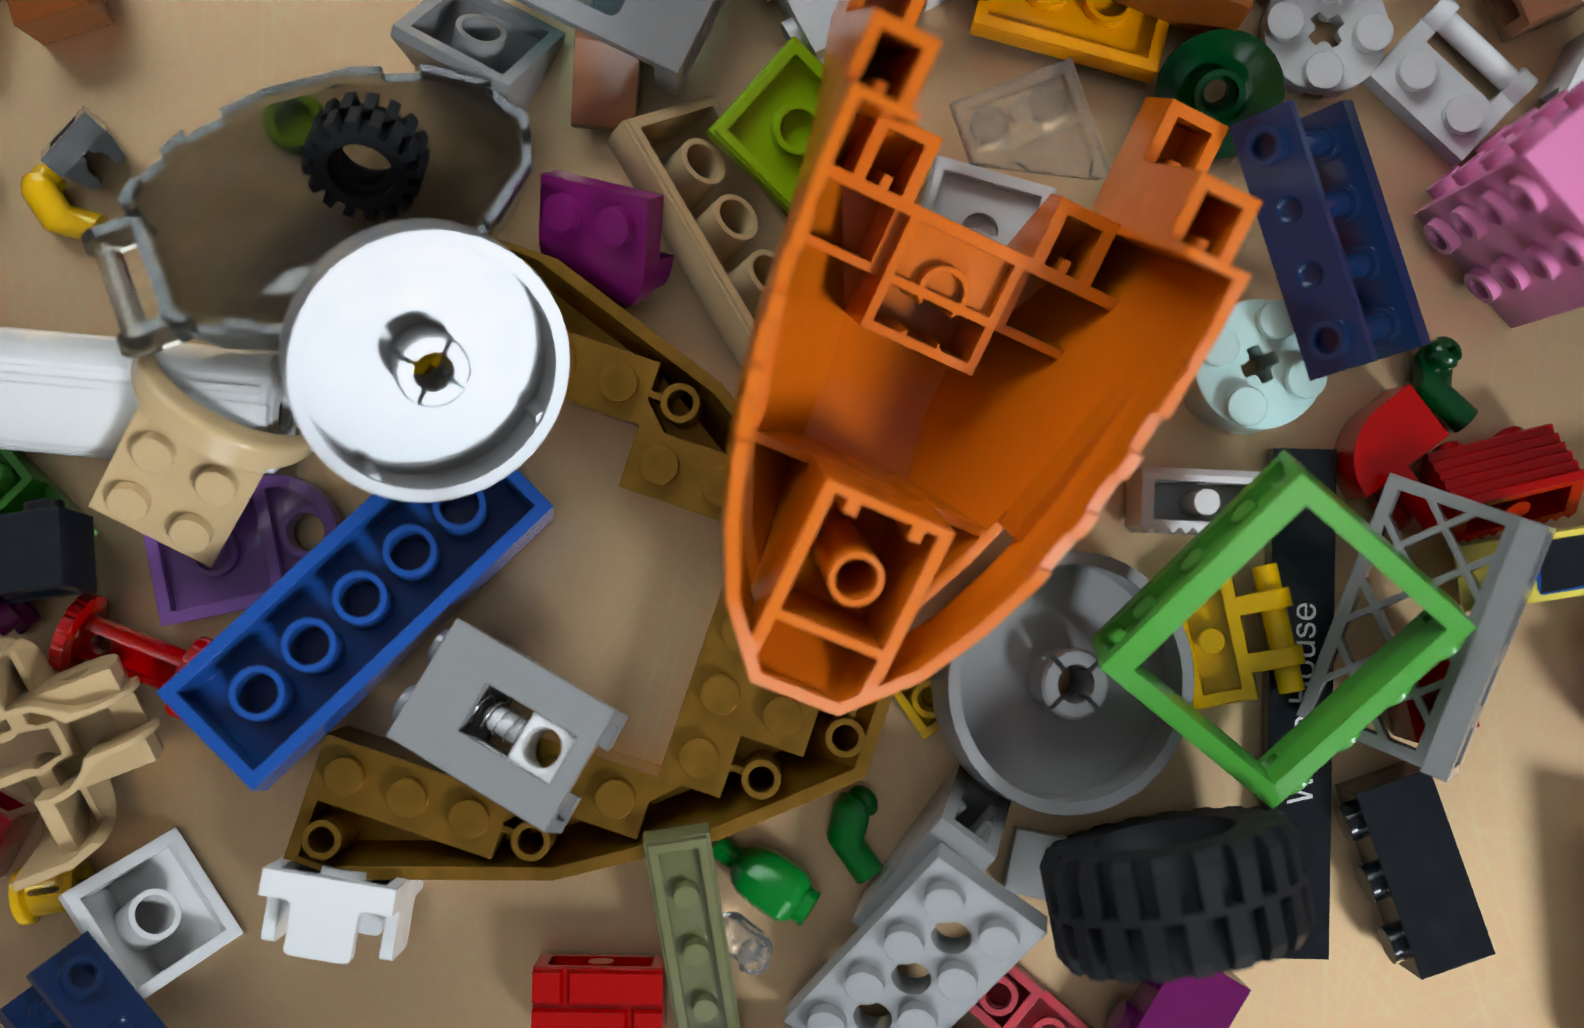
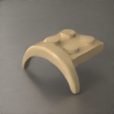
M142 340L131 365V382L139 405L88 507L211 568L266 470L282 468L300 462L308 457L313 450L302 434L281 435L259 431L228 420L205 408L185 394L166 376L155 359L153 343L148 340Z

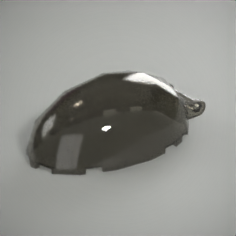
M432 64L419 65V73L384 74L382 66L348 67L262 88L220 108L221 118L194 130L187 137L183 130H181L159 148L162 158L143 172L139 178L130 176L118 196L120 206L126 215L88 228L81 237L86 254L96 259L121 331L116 338L121 355L127 358L146 357L192 339H197L223 349L279 350L281 329L286 311L305 276L323 256L338 244L376 225L413 218L439 219L469 226L495 239L513 220L532 172L531 123L529 115L521 107L515 108L499 92L492 90L491 80ZM357 92L359 102L364 103L368 92L380 94L379 106L387 108L390 100L393 99L402 104L398 114L399 117L403 119L412 112L419 120L415 132L426 131L429 139L426 149H430V160L418 197L414 198L412 206L406 212L399 208L397 217L387 220L382 210H380L376 221H365L364 210L357 209L354 218L342 215L345 204L337 201L331 209L322 202L326 192L324 189L316 193L311 191L307 185L311 175L302 174L301 163L304 157L301 156V152L320 109L324 110L326 102L336 97L341 103L345 93ZM356 144L342 146L347 156L361 166L370 169H386L391 167L385 157L374 149ZM137 247L159 305L157 309L160 316L149 320L146 319L123 252Z

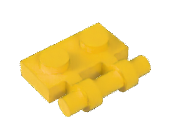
M1277 563L1251 567L1256 593L1237 596L1232 576L1182 624L1188 637L1193 659L1194 694L1192 706L1195 709L1258 699L1259 692L1254 673L1274 670L1279 694L1305 690L1300 664L1306 663L1302 644H1295L1287 610V607L1293 606L1290 588L1282 587ZM1261 612L1269 649L1250 653L1242 615Z

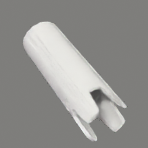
M0 326V450L112 459L139 405L131 382V365L140 342L147 339ZM148 340L153 343L155 359L166 376L185 394L205 408L228 420L252 429L273 434L295 435L297 422L287 402L282 386L279 351ZM280 468L267 469L265 473L274 474Z

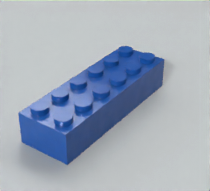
M517 469L490 487L474 494L446 501L405 502L372 494L161 687L156 694L252 791L268 790L315 746L326 733L334 728L554 519V506Z

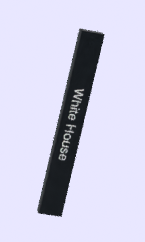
M1267 449V466L1285 449L1336 495L1337 449ZM1307 506L1265 545V565L1277 563L1282 587L1290 588L1293 606L1287 607L1295 644H1302L1306 663L1300 664L1305 690L1293 693L1279 694L1274 670L1263 671L1262 756L1304 719L1296 714L1334 618L1336 531ZM1264 629V650H1267L1269 647ZM1333 680L1327 682L1319 704L1333 692ZM1332 758L1312 775L1311 780L1304 789L1296 794L1289 795L1274 808L1283 811L1298 826L1316 915V922L1309 939L1305 940L1304 944L1297 950L1285 951L1284 956L1280 959L1329 960ZM1261 800V807H1267L1268 810H1273Z

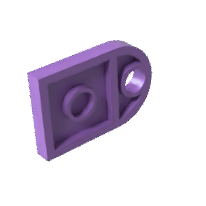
M263 475L211 568L143 534L161 627L247 610L310 552L299 546L294 537L295 525L302 516L310 513L317 516L324 526V538L342 523L341 515L334 502L322 489L304 479L286 475Z

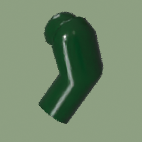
M1440 336L1436 337L1430 344L1419 347L1416 351L1413 363V388L1431 412L1449 429L1457 433L1475 418L1478 409L1452 387L1453 368L1457 366L1458 360L1462 358L1459 344L1450 337Z

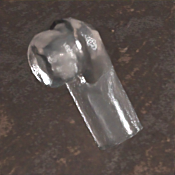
M734 911L723 913L729 953L740 963V971L748 975H758L765 972L771 964V953L773 951V945L767 933L741 913Z

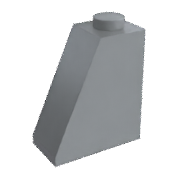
M958 762L882 864L883 868L873 876L865 887L852 923L860 928L940 842L984 872L997 857L1011 801L985 788Z

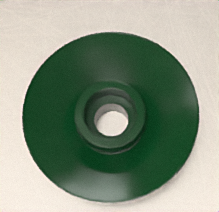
M1217 28L1190 37L1169 55L1157 77L1154 97L1174 98L1229 127L1283 103L1285 83L1283 71L1277 57L1263 41L1242 30L1234 32L1232 29ZM1213 80H1223L1226 85L1224 96L1215 102L1206 101L1204 90L1207 84ZM1229 130L1214 159L1229 158L1237 155Z

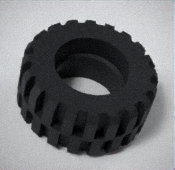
M1242 806L1204 807L1176 812V810L1161 812L1157 815L1138 816L1124 819V821L1117 823H1106L1095 826L1088 831H1078L1070 834L1067 839L1055 841L1046 849L1039 866L1056 955L1073 974L1079 977L1086 975L1090 980L1104 982L1111 979L1116 980L1118 983L1136 984L1139 981L1163 983L1175 982V979L1195 977V979L1215 976V973L1229 970L1236 972L1252 968L1255 963L1261 961L1271 962L1283 957L1287 950H1297L1304 944L1305 940L1309 939L1316 922L1298 826L1287 814L1277 809L1268 810L1267 807L1259 806L1243 808Z

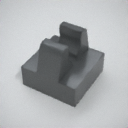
M83 105L41 151L40 161L62 178L65 176L90 189H97L102 184V179L88 168L87 157L84 154L88 150L93 153L102 152L110 156L118 164L124 160L125 155L122 147L105 126V123Z

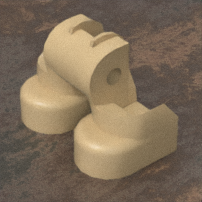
M6 637L0 639V744L12 740L18 733L49 728L61 751L58 754L44 752L0 770V789L22 781L34 796V803L40 812L42 820V838L40 843L11 883L15 891L74 869L105 843L114 829L117 820V803L110 778L157 761L163 751L164 745L156 731L160 725V719L158 715L149 717L136 691L140 684L138 676L129 678L119 656L116 654L103 655L55 674L42 650L32 641L23 638Z

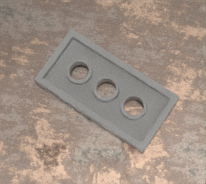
M940 842L787 1004L783 1021L793 1028H951L1047 934V916ZM956 921L966 926L970 932L963 937L951 938L941 934L935 926L939 923ZM918 963L924 966L929 971V974L920 978H911L903 975L896 967L899 964ZM879 1003L886 1007L890 1013L881 1017L870 1016L864 1013L859 1008V1005Z

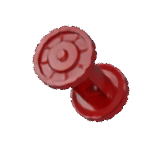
M88 593L77 597L59 621L51 640L48 661L54 671L62 672L85 661L103 655L116 654L119 656L129 678L138 676L140 683L159 690L214 639L202 636L188 650L109 620V604L107 599L96 593ZM101 637L110 640L111 650L98 646ZM165 704V711L167 712V715L182 720L167 704Z

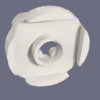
M1269 0L1260 18L1262 22L1259 39L1277 57L1283 71L1285 90L1298 95L1306 92L1312 95H1324L1322 98H1333L1351 91L1376 70L1382 61L1386 47L1391 43L1394 35L1393 25L1388 18L1382 0ZM1319 19L1323 23L1329 22L1336 30L1334 34L1336 45L1334 47H1331L1326 41L1320 42L1318 45L1311 41L1309 36L1315 30L1314 23L1311 20Z

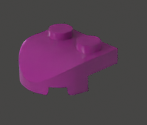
M560 170L541 173L539 247L541 254L559 259L622 308L642 303L655 289L666 283L673 265L674 255L660 252L664 195Z

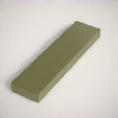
M709 822L643 832V845L675 1028H741Z

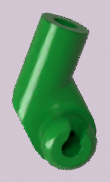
M856 785L848 792H841L833 802L827 827V839L831 847L857 884L869 880L883 868V865L864 839L869 816L874 815L878 810V800L872 790L862 785Z

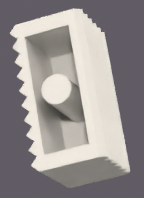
M1150 466L1136 467L1126 481L1124 526L1130 533H1167L1196 536L1260 472Z

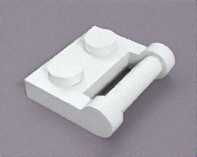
M1438 0L1388 52L1374 69L1375 71L1362 84L1453 167L1463 161L1511 108L1533 89L1539 79L1526 67L1518 70L1456 13L1460 6L1454 0ZM1435 32L1445 39L1498 89L1490 100L1427 43Z

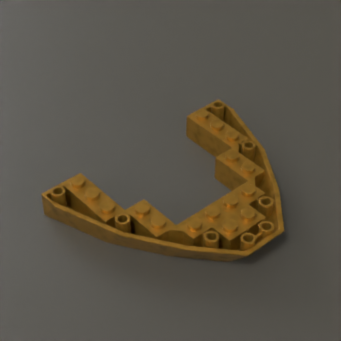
M496 238L497 241L519 257L540 278L559 308L565 324L570 355L569 379L563 402L638 427L619 487L721 521L727 447L736 401L720 381L559 259ZM722 586L662 766L614 749L607 751L600 746L596 747L571 789V792L582 799L562 833L543 832L399 743L346 725L325 735L283 858L293 860V862L321 871L322 865H328L341 870L367 872L366 880H393L398 877L409 880L554 881L646 858L643 845V832L709 822L712 842L865 779L894 694L843 715L836 716L751 683L738 645ZM555 731L543 735L536 746V757L543 768L554 764L561 754V740Z

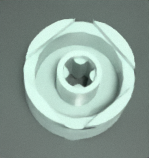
M1251 299L1236 303L1219 337L1182 399L1191 413L1207 425L1228 433L1251 434L1285 425L1302 415L1311 406L1317 395L1323 391L1326 386L1327 376L1312 381L1309 380L1284 300ZM1249 360H1253L1258 371L1251 376L1245 377L1242 373L1241 365Z

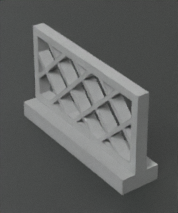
M1390 473L1370 526L1383 537L1387 530L1393 542L1392 545L1413 564L1414 562L1407 547L1443 533L1459 568L1431 580L1439 586L1464 576L1475 599L1469 618L1477 628L1465 638L1461 648L1448 658L1450 665L1444 679L1421 688L1418 682H1416L1407 697L1400 702L1403 703L1414 699L1425 722V728L1417 748L1391 738L1381 715L1372 721L1376 731L1365 727L1357 741L1421 767L1420 772L1447 783L1458 774L1557 528ZM1401 491L1426 499L1438 525L1403 540L1392 518ZM1440 504L1465 513L1447 520ZM1477 517L1505 526L1495 553L1470 564L1452 528ZM1360 552L1296 715L1305 718L1318 706L1328 681L1348 673L1351 676L1372 657L1355 661L1345 639L1350 622L1373 613L1386 642H1389L1395 636V633L1383 608L1410 598L1403 591L1379 601L1368 578L1373 564ZM1489 565L1480 588L1473 571ZM1363 591L1369 606L1355 611ZM1340 653L1345 667L1331 672L1337 655ZM1440 688L1431 710L1424 694Z

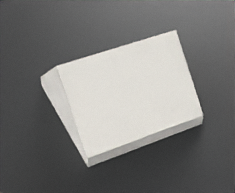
M176 827L58 896L59 901L80 934L82 935L87 931L91 934L143 999L243 934L240 926Z

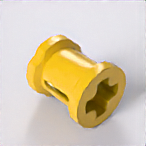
M84 859L72 870L60 873L53 878L19 891H15L11 884L22 867L16 869L11 875L8 885L9 906L14 919L18 924L25 926L39 922L42 916L66 912L58 896L96 874L89 859ZM59 889L58 892L49 894L50 890Z

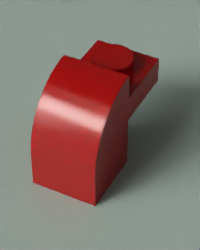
M1411 384L1387 389L1354 414L1340 431L1334 449H1337L1336 483L1345 500L1368 498L1373 494L1376 500L1372 502L1374 510H1376L1389 474L1393 473L1420 482L1408 466L1449 436L1448 432ZM1401 491L1392 514L1398 531L1401 530L1403 534H1418L1438 525L1426 499Z

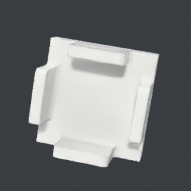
M284 856L262 869L258 895L267 896L261 939L276 941L286 934L284 942L285 954L325 962L347 964L354 957L358 933L376 936L382 931L379 959L393 961L406 948L415 897L423 889L424 880H409L398 877L393 880H366L367 872L341 870L328 865H322L321 871L293 862V860L284 859Z

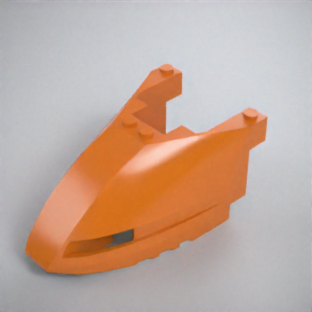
M839 0L836 5L827 36L814 119L789 214L760 299L743 361L728 439L721 511L723 594L749 681L836 716L843 715L921 683L990 633L1048 579L1052 574L1050 571L1077 539L1082 540L1100 517L1097 515L1120 481L1122 479L1127 481L1142 460L1143 456L1140 455V452L1162 418L1164 417L1169 420L1215 344L1252 275L1232 266L1231 263L1263 202L1207 174L1229 130L1227 125L1174 98L1146 97L1091 210L1063 196L1051 193L1008 245L1004 246L914 203L944 139L917 126L921 114L912 109L943 43L942 40L915 27L926 0ZM1004 529L1015 539L976 580L933 618L907 633L919 607L928 602L972 563Z

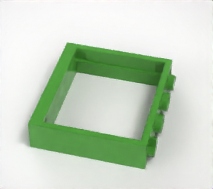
M1284 449L1090 639L1100 669L1271 809H1274L1289 795L1296 794L1304 789L1311 780L1312 775L1338 751L1351 747L1360 737L1362 730L1384 710L1404 700L1410 693L1413 685L1439 661L1453 656L1461 648L1465 638L1477 626L1451 596ZM1307 506L1424 610L1257 760L1141 663Z

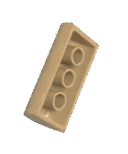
M712 94L623 120L610 135L608 144L634 188L664 195L661 235L737 364L742 368L760 299L787 218L781 207L705 134L724 112L716 97Z

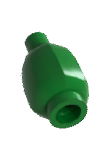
M729 837L718 840L713 847L714 859L730 869L731 883L736 892L757 910L775 921L783 922L791 919L801 926L822 894L812 887L810 874L804 868L774 849L763 845H752L743 848Z

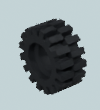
M357 92L345 93L341 103L334 97L326 102L324 110L320 109L302 148L301 156L304 157L301 163L302 174L311 175L307 185L313 193L323 189L326 191L322 200L325 205L332 209L337 201L345 204L342 215L354 218L356 210L360 209L364 210L365 221H376L380 210H382L387 220L397 217L399 208L406 212L412 206L414 198L418 197L430 160V149H426L429 141L425 130L415 132L419 120L412 112L403 119L398 116L402 104L391 99L388 107L384 108L378 105L380 94L368 92L364 103H360ZM356 144L374 149L385 157L391 167L386 169H370L361 166L347 156L342 146Z

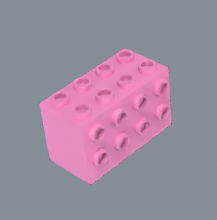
M1583 80L1570 91L1567 89L1563 90L1539 109L1536 107L1531 109L1510 126L1506 124L1490 135L1474 149L1477 153L1476 156L1463 166L1457 165L1449 170L1426 190L1433 199L1414 214L1424 225L1423 233L1430 245L1438 252L1449 255L1465 273L1464 282L1469 291L1480 301L1491 304L1511 329L1584 307Z

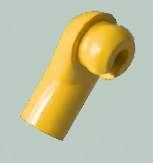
M44 163L35 165L30 173L24 174L21 180V196L44 229L96 245L104 241L109 225L107 216L70 205L62 193L67 186L65 179H62Z

